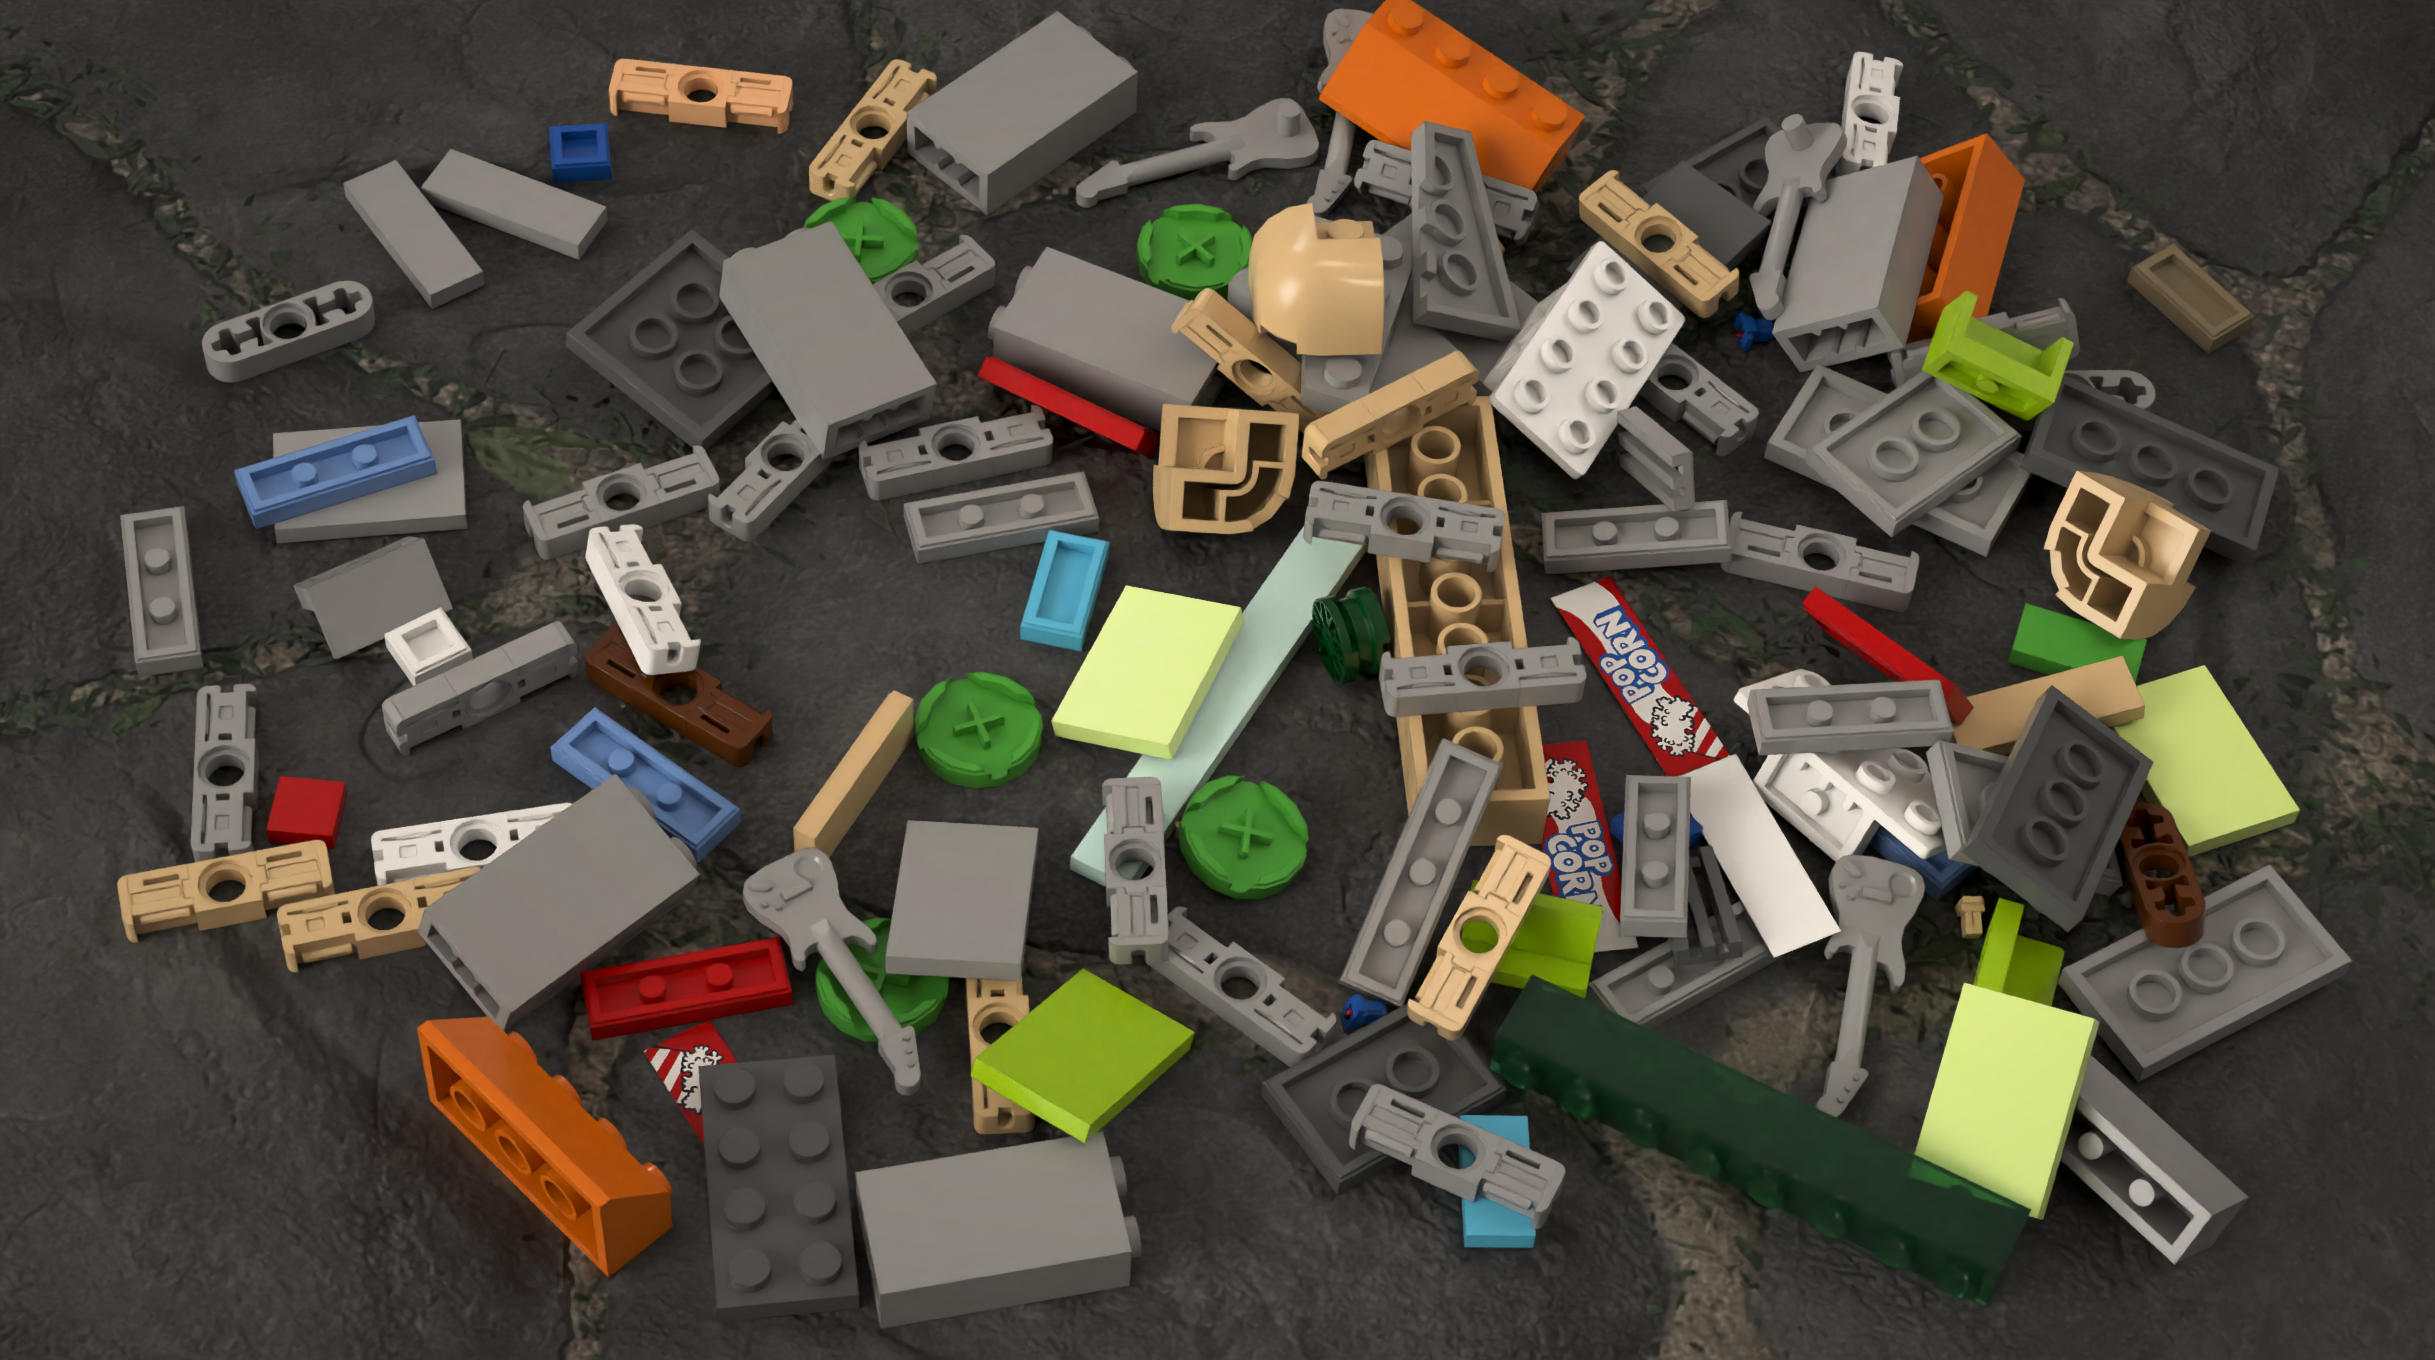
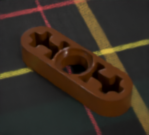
M2147 802L2135 803L2117 842L2115 851L2144 932L2152 942L2163 947L2183 948L2193 945L2204 935L2205 900L2172 814L2160 805ZM2142 833H2146L2147 837L2153 840V843L2144 845ZM2150 870H2166L2175 875L2170 878L2158 879L2147 877L2143 873ZM2174 904L2176 916H2172L2169 910H2165V905Z

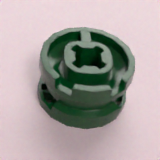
M1365 586L1351 589L1346 593L1345 598L1338 599L1334 595L1317 598L1312 608L1313 630L1321 660L1332 680L1337 684H1344L1355 681L1359 673L1363 671L1372 676L1379 674L1384 644L1391 642L1383 610L1371 589Z

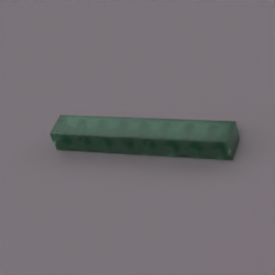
M1533 974L1530 976L1496 1034L1490 1069L1502 1075L1511 1085L1523 1090L1532 1089L1561 1103L1570 1113L1577 1117L1599 1121L1624 1133L1631 1142L1640 1147L1655 1148L1686 1163L1692 1171L1703 1177L1718 1178L1747 1192L1759 1204L1769 1208L1785 1210L1810 1222L1820 1233L1831 1238H1843L1874 1253L1886 1265L1898 1269H1908L1937 1283L1943 1291L1959 1299H1970L1987 1307L2017 1246L2031 1212V1209Z

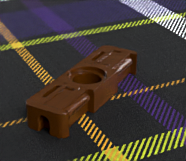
M618 624L611 626L585 654L586 673L590 682L736 767L746 766L755 757V743L765 746L773 736L771 710L767 709L762 715L760 711L722 690V681L697 667L692 671L648 675L642 672ZM673 686H687L697 693L694 699L682 705H673L661 697L664 691Z

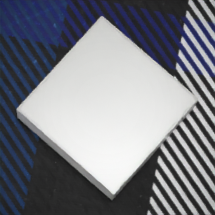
M441 607L384 634L386 648L413 686L473 659L471 648Z

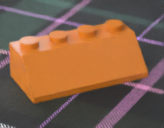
M1412 0L1384 1L1364 24L1319 97L1320 101L1381 142L1411 151V133L1424 121L1470 131L1482 174L1530 189L1535 193L1540 190L1567 157L1586 117Z
M1987 133L1919 158L1943 193L1944 199L1906 344L1933 338L1943 308L1966 290L1978 295L1972 317L1977 319L1988 316L2025 179Z
M490 1017L427 1020L417 1028L430 1101L608 1278L673 1227L670 1201L673 1190L664 1174L650 1162L641 1165L627 1151L626 1142L617 1128L605 1118L596 1121L582 1107L578 1093L563 1076L556 1074L554 1077H551L537 1064V1057L533 1049L520 1034L512 1031L507 1035Z

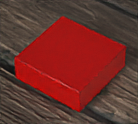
M280 776L266 829L269 843L290 845L311 840H321L326 844L327 848L335 849L348 796L346 783Z

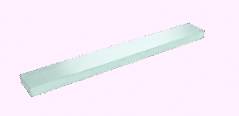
M1303 526L1242 613L1244 624L1173 759L1169 760L1143 754L1131 770L1127 778L1155 777L1161 782L1164 843L1173 832L1175 821L1182 819L1191 797L1207 783L1313 629L1312 608L1314 601L1317 598L1328 595L1336 596L1367 551V545L1312 537V543L1309 544L1303 538ZM1105 807L1072 854L1070 860V870L1106 887L1104 834H1107ZM1129 860L1121 864L1117 871L1127 879L1139 880L1150 864L1143 860Z

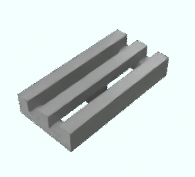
M1637 406L1617 411L1618 423L1628 430L1618 433L1619 445L1629 452L1619 455L1620 467L1673 512L1694 507L1693 452Z

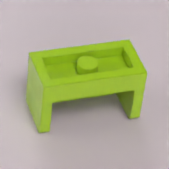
M1966 290L1943 308L1921 371L2028 422L2055 402L2074 342L2061 337L2044 351L1972 317L1978 295Z

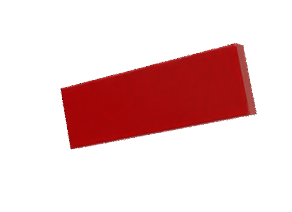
M993 356L985 358L977 375L995 386L1152 459L1159 445V435Z
M1816 586L1802 602L1805 612L1822 631L1894 682L1940 680L1950 721L1953 724L1958 723L1961 725L1974 709L1957 685Z
M780 937L580 972L592 1041L793 1005L792 989Z

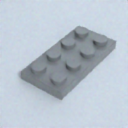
M1817 363L1769 439L1764 458L1833 488L1804 463L1808 448L1888 394ZM2018 451L2013 452L1912 524L1987 557L2034 475L2020 468L2024 454Z
M2270 864L2204 897L2205 931L2202 938L2195 944L2183 948L2163 947L2152 942L2142 928L2063 968L2057 983L2084 1016L2100 1021L2097 1033L2137 1082L2150 1077L2346 974L2352 962L2350 957Z

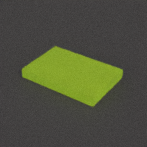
M1083 968L975 1058L971 1077L1077 1140L1086 1143L1190 1050L1195 1032Z

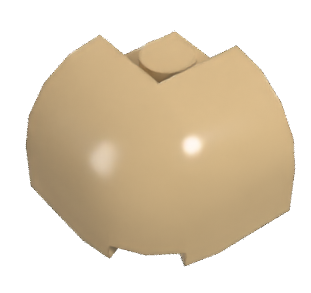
M1312 203L1288 207L1268 218L1254 235L1249 253L1248 287L1253 321L1259 333L1271 332L1276 337L1296 343V354L1315 356L1382 354L1384 329L1383 256L1380 237H1375L1372 221L1339 219L1333 222L1316 223Z
M1163 404L1158 465H1153L1154 511L1157 523L1161 529L1235 534L1253 531L1254 528L1271 519L1283 502L1290 497L1296 471L1300 413Z
M2076 471L2050 525L2044 549L2050 550L2051 573L2059 589L2055 595L2071 610L2120 639L2140 640L2141 638L2152 637L2171 623L2184 608L2196 587L2188 583L2187 579L2211 530L2173 509L2174 503L2146 489L2112 476Z

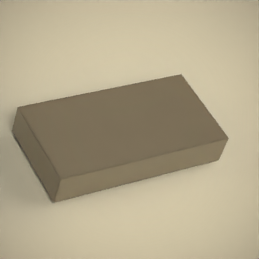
M2174 244L2140 262L2130 270L2127 282L2207 354H2210L2251 328L2255 316Z

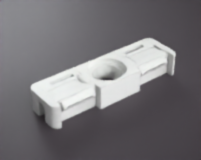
M1866 52L1854 53L1847 75L1841 128L1847 137V146L1837 162L1835 177L1887 164L1888 154L1891 152L1897 133L1900 97L1894 96L1903 69L1901 61L1889 57H1884V61H1878L1873 59V54ZM1858 117H1869L1881 124H1871Z
M629 524L621 525L618 532H610L608 527L590 529L585 559L642 672L648 675L694 670L697 665L701 640L690 639L679 617L682 603L662 564L652 565L641 544L643 528L639 525ZM642 595L652 598L655 601L642 602L639 600L632 599L629 596Z
M561 803L377 831L371 837L377 885L380 886L469 867H480L482 869L572 804ZM474 840H487L497 847L491 856L480 861H471L460 854L463 846Z

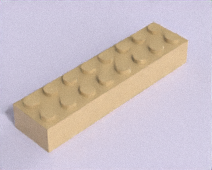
M1476 396L1471 406L1467 407L1463 404L1425 423L1422 431L1374 455L1370 452L1364 454L1368 488L1492 507L1502 510L1505 514L1498 565L1492 572H1487L1488 564L1431 556L1430 563L1376 554L1383 613L1391 642L1387 643V647L1392 658L1446 654L1447 646L1511 641L1512 649L1528 648L1492 405L1489 402V396ZM1396 518L1387 523L1392 531L1401 535H1411L1421 529L1418 523L1408 518ZM1485 667L1472 668L1465 673L1466 678L1478 686H1491L1500 680L1493 670ZM1536 706L1396 717L1408 816L1439 743L1444 738L1504 764L1470 846L1496 845V839L1501 835H1509L1525 844L1542 843L1550 794Z

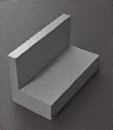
M411 536L293 585L302 608L315 612L334 659L341 658L385 639V633L440 607L444 612L453 609L425 539Z

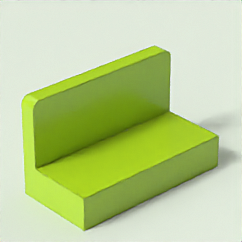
M1473 880L1470 891L1473 893H1475L1473 890L1475 889L1478 880ZM1539 893L1491 982L1577 1001L1585 1000L1603 907ZM1482 921L1471 922L1462 931V944L1474 953H1486L1492 950L1499 941L1496 930L1490 924Z
M1999 898L1986 932L1973 985L2052 1006L2064 950L2054 945L2017 935L2025 905Z

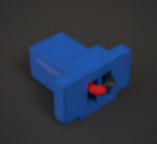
M1744 312L1738 313L1734 327L1743 351H1749L1753 342H1772L1774 337L1772 334L1774 328L1772 320L1753 319V316H1745Z
M1355 994L1349 998L1342 1008L1343 1012L1340 1015L1344 1033H1350L1352 1029H1359L1362 1025H1368L1387 1015L1385 1001L1364 1000L1361 994Z

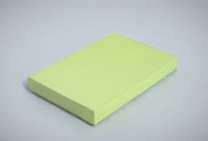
M1126 585L1051 720L1055 736L1172 760L1244 624L1241 607Z
M2205 665L2137 686L2145 704L2144 718L2108 727L2154 762L2141 792L2148 803L2160 805L2172 814L2188 857L2295 823L2300 809Z
M1964 983L1907 1180L2043 1220L2100 1021Z

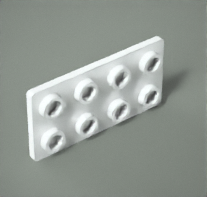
M1599 241L1590 248L1569 281L1534 307L1521 326V331L1514 336L1483 381V384L1492 391V394L1489 396V402L1573 479H1578L1587 472L1617 426V411L1628 409L1682 327L1685 317L1605 242Z
M1797 669L1740 688L1733 700L1749 714L1747 701L1750 690L1829 686L1830 683L1814 672ZM1900 748L1768 755L1753 780L1764 802L1835 862L1846 855H1862L1880 825L1922 859H1927L1947 851L1931 773L1927 771L1926 763L1911 751Z

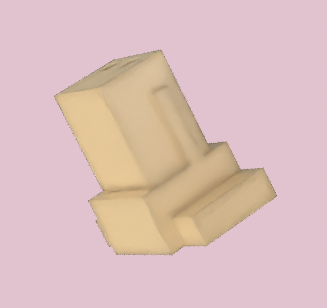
M1966 895L1954 906L1957 917H1961L1962 939H1978L1983 934L1981 915L1985 911L1983 896Z

